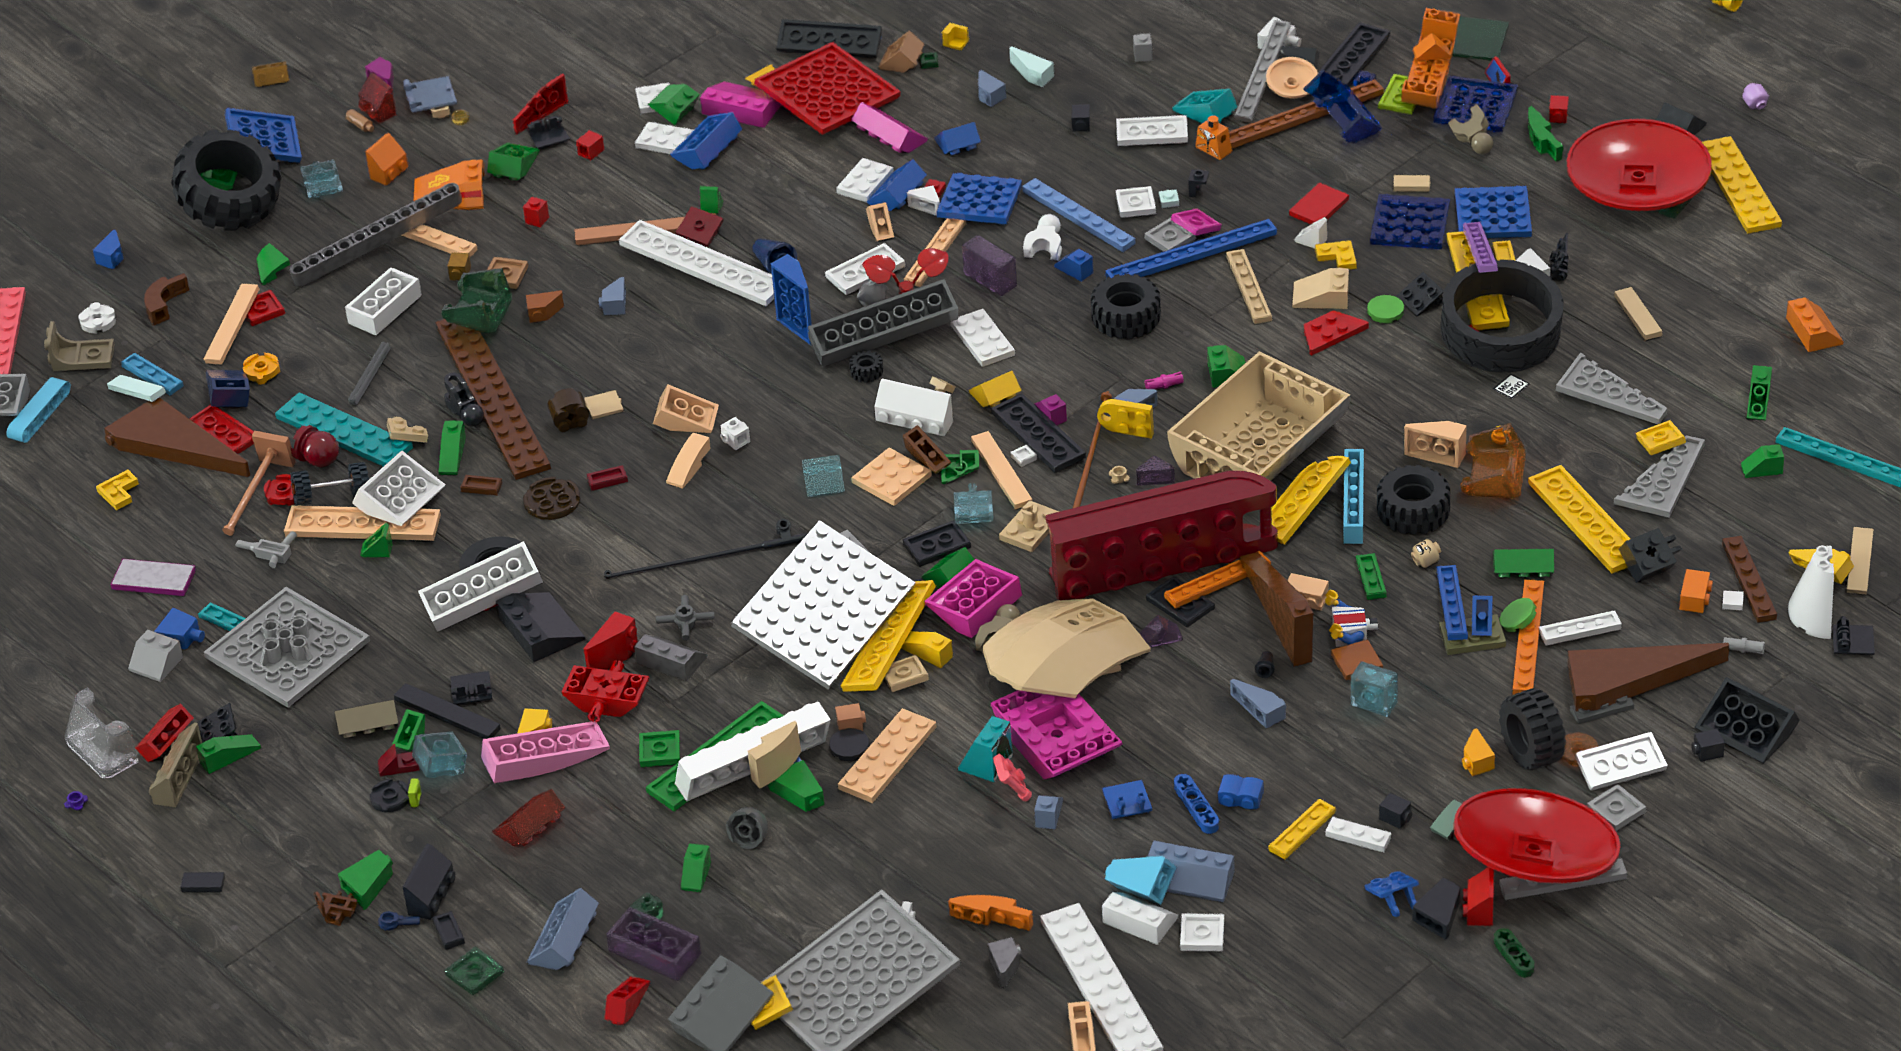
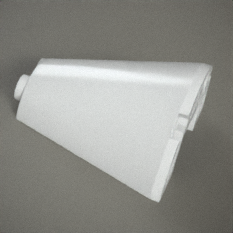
M1832 546L1817 547L1788 604V614L1793 624L1797 628L1801 627L1806 630V634L1823 639H1831L1834 566L1833 563H1830V558L1833 556Z

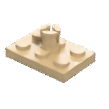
M1029 500L999 534V540L1033 552L1049 534L1046 515L1059 511Z

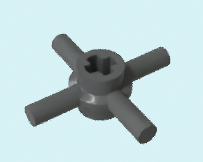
M682 595L681 605L677 607L676 613L674 615L656 616V624L675 622L678 628L682 630V640L687 641L690 638L689 630L695 626L696 621L715 619L714 611L696 613L689 605V596Z

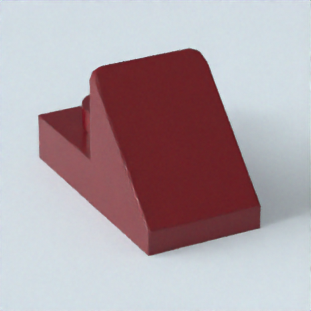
M395 744L378 759L380 777L420 770L417 751L397 754Z

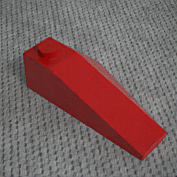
M561 74L540 88L513 119L515 134H519L527 129V125L530 122L540 121V119L545 118L569 103L564 74Z

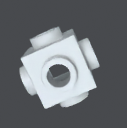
M736 417L720 425L722 441L733 449L737 450L750 442L749 428Z

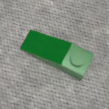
M463 421L444 422L441 437L439 475H458L466 440Z
M252 734L214 737L196 746L199 763L208 774L261 749V745Z

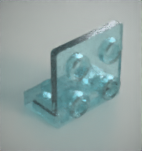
M839 455L802 460V470L808 497L845 491Z

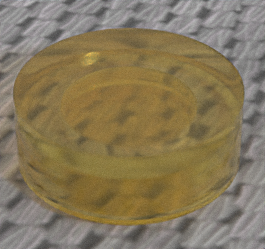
M456 110L452 113V122L456 125H463L469 121V113L466 110Z

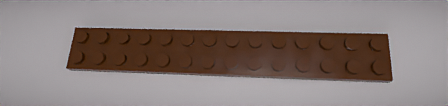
M462 313L435 322L443 342L462 378L467 383L471 395L475 399V403L482 407L484 420L515 480L551 469L547 456L471 313Z

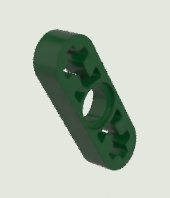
M1506 928L1498 929L1494 933V945L1518 976H1532L1535 969V962L1511 930ZM1512 950H1516L1520 952V954L1511 955L1509 954V952Z

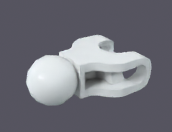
M1052 214L1044 215L1039 220L1037 229L1026 235L1023 245L1024 257L1033 258L1037 251L1046 250L1051 254L1050 260H1059L1062 247L1060 245L1061 238L1057 233L1060 230L1061 223L1056 216Z

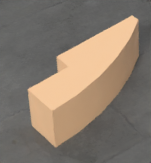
M694 432L691 434L670 470L666 480L667 484L679 488L686 486L702 466V458L711 449L709 437Z
M1089 1001L1068 1003L1073 1051H1095Z

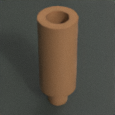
M351 109L346 113V120L364 132H372L374 130L372 121L357 111Z

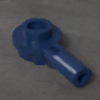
M386 911L380 915L378 925L384 930H392L398 925H420V916L404 917L403 915Z

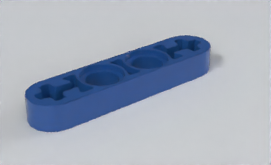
M1187 774L1177 775L1174 778V789L1203 832L1208 834L1217 832L1219 829V818L1193 779ZM1195 795L1197 798L1188 799L1187 796ZM1204 808L1206 811L1197 812L1196 809Z

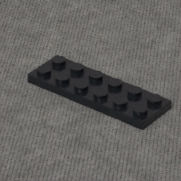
M782 19L776 49L778 52L808 54L833 42L853 57L877 58L882 26Z
M1359 22L1318 71L1317 85L1338 92L1347 90L1388 40L1390 31Z
M1021 393L991 408V414L1024 445L1033 450L1037 457L1054 473L1086 458V452L1024 394Z

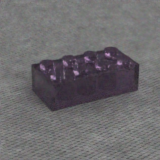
M631 907L606 933L610 952L677 981L701 954L699 936Z

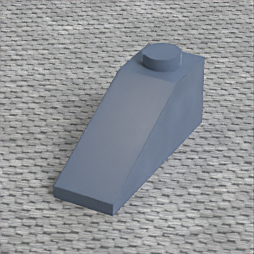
M1236 679L1230 680L1231 696L1265 728L1286 718V704L1283 699H1279L1273 692Z

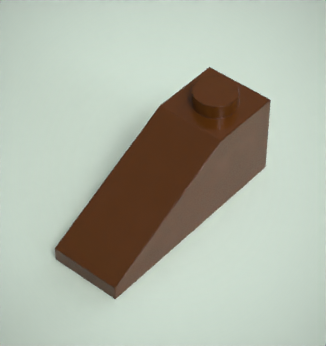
M918 425L903 435L905 448L917 461L937 474L951 464L946 455Z

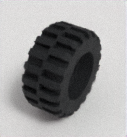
M1117 274L1112 278H1105L1104 282H1099L1092 291L1091 317L1093 324L1103 334L1107 333V336L1112 338L1115 336L1117 339H1133L1136 336L1137 338L1143 336L1144 333L1148 334L1157 326L1161 318L1159 289L1152 281L1149 282L1147 278H1141L1136 274L1134 276L1130 274Z
M1405 465L1404 468H1395L1394 471H1389L1386 476L1382 477L1377 486L1378 516L1387 527L1390 526L1391 530L1395 532L1398 530L1401 534L1411 533V535H1417V533L1426 534L1430 530L1434 531L1438 526L1440 527L1449 517L1450 485L1444 476H1441L1438 471H1433L1429 467ZM1416 498L1421 499V501H1407L1405 499Z
M1534 688L1506 697L1501 703L1499 710V724H1501L1500 730L1504 737V743L1507 745L1510 755L1514 757L1515 762L1528 770H1535L1560 761L1566 750V732L1563 728V720L1559 716L1558 708L1554 706L1555 703L1552 699H1549L1548 694Z

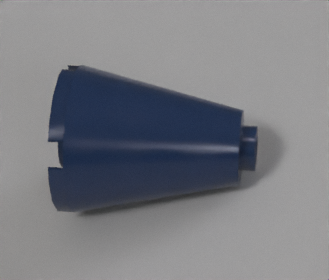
M758 239L752 247L753 253L770 274H772L771 263L788 254L797 259L796 249L786 242Z

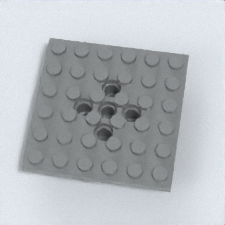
M285 587L205 650L204 656L284 706L290 707L370 641V637L358 628Z

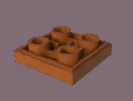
M1368 639L1331 650V656L1345 680L1355 679L1383 670V664Z

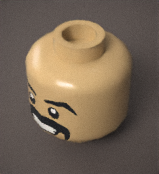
M1425 539L1413 547L1411 556L1417 566L1421 565L1423 568H1427L1439 561L1441 549L1437 542L1433 543L1431 540Z

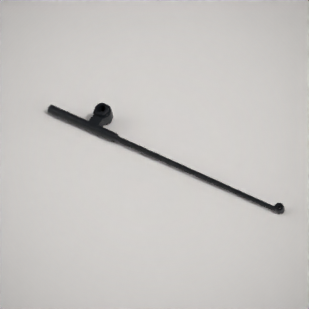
M781 519L776 523V531L781 536L778 539L617 573L606 570L604 576L606 579H610L611 577L754 549H767L801 542L808 533L791 536L790 521Z

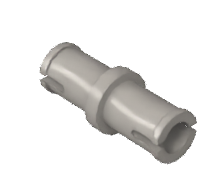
M1724 637L1723 643H1729V650L1741 651L1744 654L1746 652L1764 654L1765 642Z

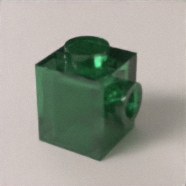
M648 892L630 905L632 921L646 930L664 916L662 901L657 896H653Z

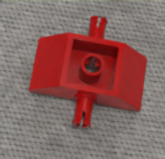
M617 660L612 662L610 670L574 665L561 692L564 697L582 712H588V719L594 722L595 720V722H599L602 715L621 717L636 707L649 681V676L622 672L624 669L623 662L618 661L617 663Z

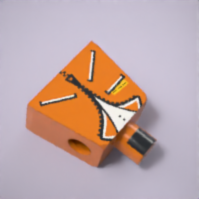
M1209 116L1208 120L1198 127L1196 147L1222 160L1232 153L1229 129L1218 123L1217 116Z

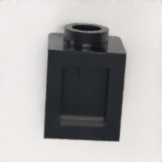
M1191 170L1188 180L1189 197L1196 198L1197 192L1201 191L1202 184L1205 185L1207 183L1209 171Z

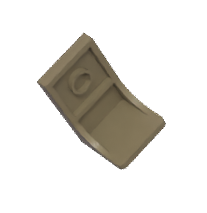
M55 321L50 322V326L46 330L47 339L44 340L45 350L49 352L48 363L52 365L53 371L111 368L115 346L114 339L68 340L58 333Z

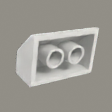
M1112 892L1102 905L1103 923L1157 945L1178 918V914L1125 893Z

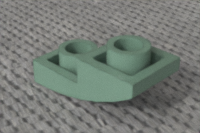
M1453 800L1430 827L1431 831L1449 840L1454 833L1453 825L1456 811L1462 803Z

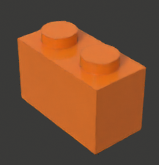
M1686 569L1680 595V610L1703 613L1705 605L1709 606L1710 594L1708 592H1712L1713 581L1710 580V572Z

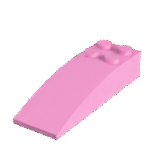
M594 721L483 739L481 759L493 782L499 783L557 771L607 751L610 746L599 725Z

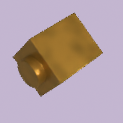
M451 252L447 266L450 280L468 279L471 269L469 253Z

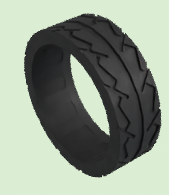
M1505 259L1496 260L1498 271L1479 273L1476 263L1458 271L1449 280L1450 283H1447L1443 292L1440 328L1444 343L1457 358L1478 369L1504 373V371L1516 372L1531 368L1533 365H1538L1546 360L1554 352L1553 349L1557 347L1561 335L1563 297L1559 287L1547 274L1536 267L1528 266L1526 263ZM1490 294H1504L1524 299L1535 305L1547 320L1541 327L1528 334L1516 337H1496L1483 334L1469 327L1461 320L1457 311L1465 303L1477 297Z

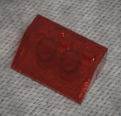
M549 789L532 797L493 829L492 832L514 847L520 844L525 846L533 840L532 835L535 833L540 834L547 828L546 824L549 821L554 822L562 816L560 812L565 807L553 790Z

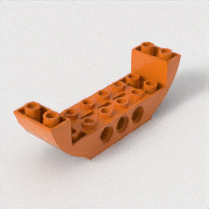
M1426 8L1419 43L1433 33L1447 45L1452 59L1460 14ZM1414 56L1408 80L1404 81L1401 101L1403 103L1438 109L1451 59L1416 61Z

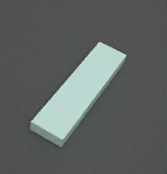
M119 375L107 383L110 390L151 402L166 393L162 386Z

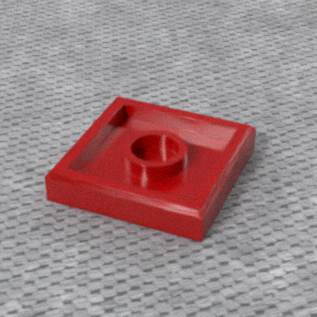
M268 290L256 295L246 318L254 326L284 315L285 309L274 293Z

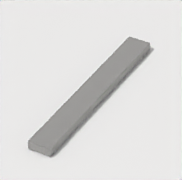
M1273 21L1234 115L1235 120L1252 123L1267 86V70L1278 59L1291 28V22Z

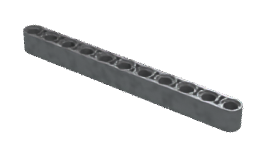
M449 183L294 263L290 267L294 284L296 286H304L458 206L462 202L458 184Z

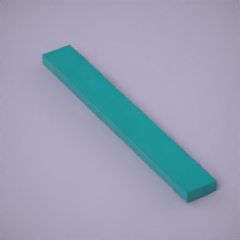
M1786 427L1776 437L1775 443L1901 487V468Z

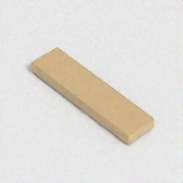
M1632 287L1614 291V297L1644 340L1662 336L1661 328Z

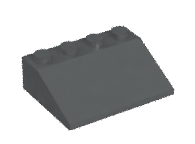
M720 955L668 1018V1021L676 1033L707 1051H729L774 996V993L737 964Z

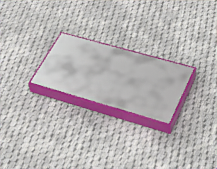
M122 559L111 582V589L185 596L196 572L195 565Z

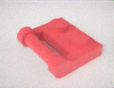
M1001 754L993 757L1000 781L1008 784L1016 791L1022 801H1028L1032 793L1026 788L1024 773L1020 769H1016L1008 758L1005 759Z

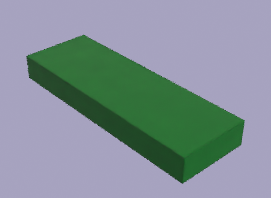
M1375 553L1357 555L1356 564L1367 600L1386 598L1387 592Z

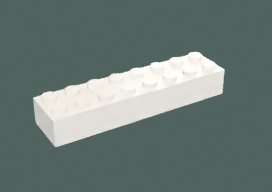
M819 702L807 704L795 712L790 711L781 718L772 719L767 724L755 726L746 733L735 735L732 739L720 741L713 747L704 748L692 756L683 757L678 763L675 784L686 801L692 800L750 775L747 751L760 745L762 736L796 721L801 752L826 741L830 718Z

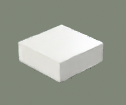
M1027 445L1011 452V457L1021 467L1037 460V454Z
M1723 591L1722 609L1742 610L1743 592Z

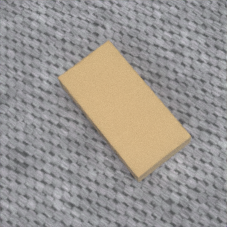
M1394 175V191L1429 192L1430 175Z

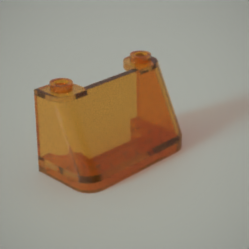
M1509 423L1469 435L1466 450L1473 457L1471 478L1468 476L1464 477L1461 482L1462 491L1469 496L1507 499L1519 497L1521 495L1526 452L1512 425Z

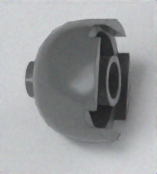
M743 807L736 810L729 817L726 823V831L733 843L736 841L738 844H741L739 847L752 849L765 839L768 832V823L765 815L760 810L752 807Z

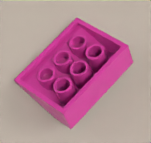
M728 82L708 87L700 97L702 114L710 116L733 112L738 122L765 128L781 106L779 102L763 90Z
M975 559L924 602L925 605L955 631L972 638L978 633L980 626L994 619L997 610L1002 605L1013 604L1022 596L1019 577Z

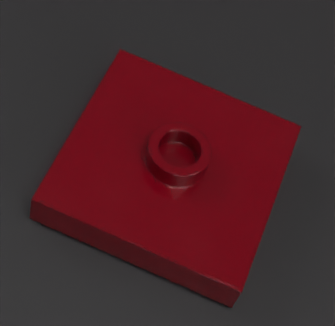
M691 206L675 234L708 248L724 221L722 217Z

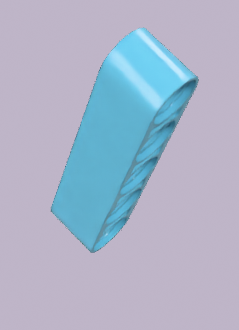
M51 377L7 428V437L24 443L28 442L68 396L71 388L70 382Z

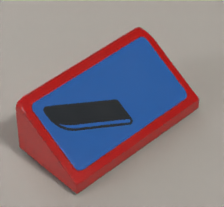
M1495 56L1486 69L1485 75L1497 92L1510 90L1511 75L1498 57Z

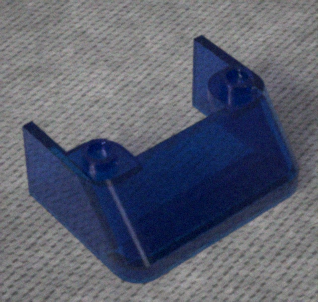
M1322 69L1303 88L1305 92L1315 98L1313 102L1319 108L1323 106L1329 111L1342 127L1343 131L1340 135L1348 143H1357L1377 134L1382 129V126L1354 92L1343 81Z

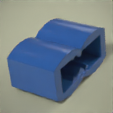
M1223 775L1218 791V801L1220 804L1228 807L1240 806L1245 809H1258L1264 792L1263 780L1253 777L1242 778L1237 775Z

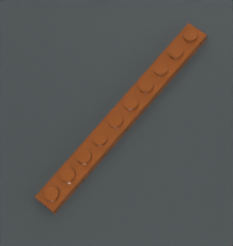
M1372 80L1229 131L1231 147H1238L1384 94V88L1376 80Z

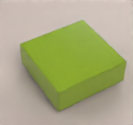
M411 779L408 791L410 806L418 807L422 793L420 782L418 779Z

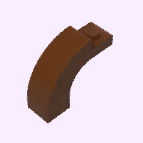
M184 273L168 280L164 276L156 280L147 289L144 302L148 318L153 325L170 319L166 305L168 300L190 291L187 276Z

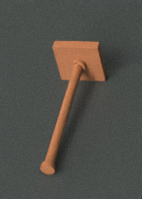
M254 431L252 434L259 461L263 462L228 525L224 526L223 532L226 535L231 536L235 532L234 528L270 463L288 467L295 465L296 461L291 454L292 447L289 437Z

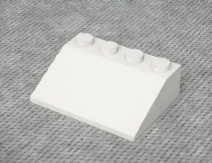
M401 451L358 489L352 504L369 516L402 526L439 493L446 484L405 452Z

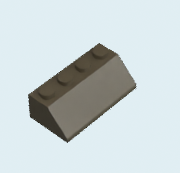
M193 723L182 731L176 741L172 743L171 750L168 756H165L164 764L161 770H158L157 777L149 789L153 804L169 807L177 806L199 763L196 746L202 743L198 723Z

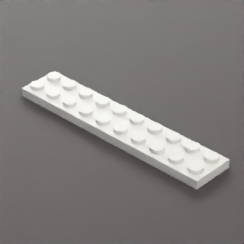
M639 220L619 239V245L764 306H767L774 299L772 274L642 220Z
M1077 903L1041 915L1042 925L1086 1001H1089L1092 1012L1114 1050L1163 1051L1160 1040L1080 904Z

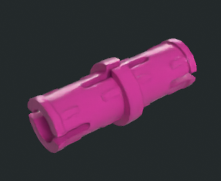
M1181 371L1170 375L1162 374L1160 377L1145 380L1146 389L1155 390L1167 389L1169 386L1184 383Z

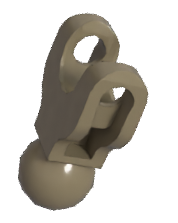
M1476 104L1470 108L1473 115L1468 122L1459 123L1456 119H1452L1448 124L1458 141L1471 143V147L1476 153L1486 154L1493 147V139L1486 133L1489 122L1483 111Z
M1012 604L1002 605L991 622L980 626L975 639L977 651L983 652V645L998 630L1021 616L1016 606Z

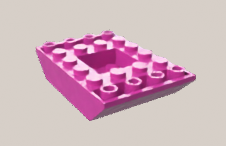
M1018 690L991 702L995 716L1010 721L1012 744L1043 779L1055 777L1123 745L1122 741L1079 693L1076 698Z

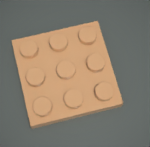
M888 448L851 478L853 484L895 506L932 476V471L901 453Z

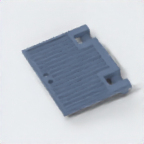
M449 76L410 83L408 79L403 81L411 113L457 104Z

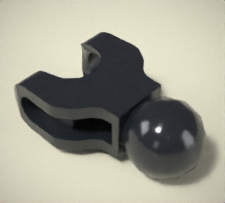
M456 372L447 374L444 378V385L448 391L444 395L445 404L452 413L458 414L467 426L479 425L483 421L484 412L482 407L475 404V399L471 395L467 383ZM455 380L458 382V385L453 386L449 381Z

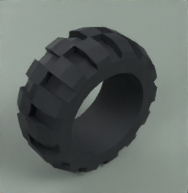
M216 129L206 131L203 137L195 136L178 152L174 162L171 184L173 186V194L179 206H183L185 214L191 219H199L202 221L203 226L212 229L218 226L224 227V231H236L239 226H244L247 229L256 225L260 219L266 218L274 209L281 186V171L274 154L267 146L262 147L259 139L250 134L247 137L240 135V131L228 129L227 132H219ZM213 169L232 170L245 176L251 181L253 186L239 191L222 190L205 182L199 174Z

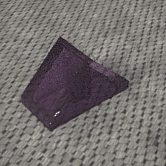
M1155 455L1136 469L1137 486L1175 483L1174 466Z
M1157 615L1140 632V635L1150 648L1183 641L1178 625L1160 615Z

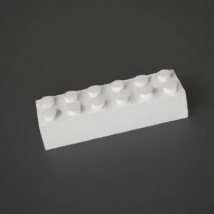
M523 541L418 592L438 632L496 605V600L512 593H521L543 581Z

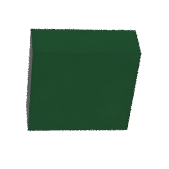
M937 52L922 53L920 55L922 69L939 67Z

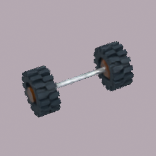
M365 462L349 464V479L310 485L307 470L291 472L290 480L295 505L312 504L311 488L345 483L350 484L352 495L355 497L358 489L369 480Z

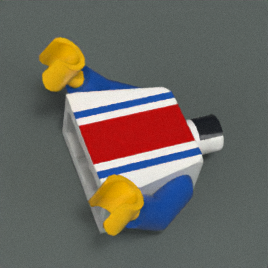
M1329 590L1325 594V603L1327 605L1333 604V625L1329 631L1332 633L1331 637L1335 639L1336 647L1367 640V630H1378L1377 618H1365L1363 608L1346 605L1340 599L1336 600L1338 594L1334 590Z

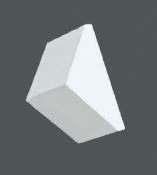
M934 186L909 190L907 192L909 207L937 216L940 202Z
M1324 217L1302 229L1294 241L1315 248V244L1325 243L1327 240V219Z

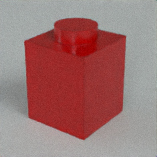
M1551 95L1549 122L1567 123L1569 96Z
M590 130L576 141L578 155L588 160L594 159L605 150L603 136Z
M531 197L523 206L526 224L541 228L548 220L549 211L546 200Z

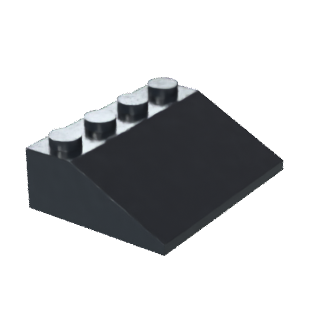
M549 592L512 593L496 600L498 618L533 662L586 639L584 634Z
M1726 677L1695 725V729L1701 732L1718 729L1726 745L1764 764L1790 737L1800 719L1795 711Z

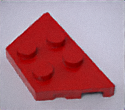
M1334 310L1303 324L1311 356L1369 328L1368 321Z

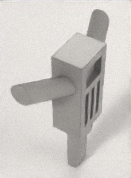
M291 531L282 543L261 539L259 542L254 543L238 540L235 545L236 547L253 551L257 558L270 560L269 566L275 568L277 562L285 564L290 557V544L297 537V534Z

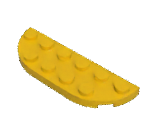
M1327 457L1328 460L1321 461L1318 464L1315 461L1298 474L1272 507V525L1278 530V542L1286 544L1351 463L1349 457Z

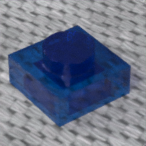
M1360 70L1353 80V86L1376 80V74Z

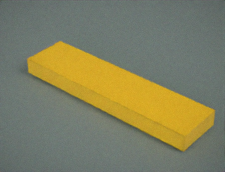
M1318 799L1269 845V851L1284 860L1287 859L1336 813V808Z

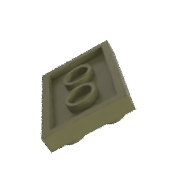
M1492 615V636L1472 635V618L1465 619L1468 639L1448 641L1445 622H1439V630L1447 655L1506 647V639L1498 615Z

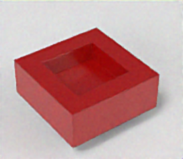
M929 179L925 187L934 186L937 196L940 198L946 189V182Z

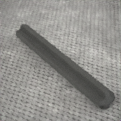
M382 342L350 394L348 398L349 404L357 405L390 350L388 342Z

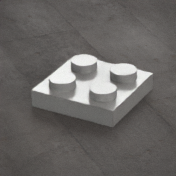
M1171 218L1145 233V240L1164 252L1187 245L1196 239L1195 235L1173 222Z
M1618 784L1587 803V807L1604 817L1615 831L1646 813V806Z

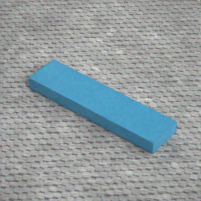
M136 353L121 361L123 368L148 383L164 387L166 394L170 396L184 386L183 381Z

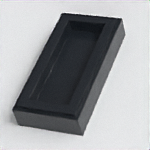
M184 872L180 887L181 892H222L225 874L224 872Z
M452 911L432 917L445 950L465 944V939Z

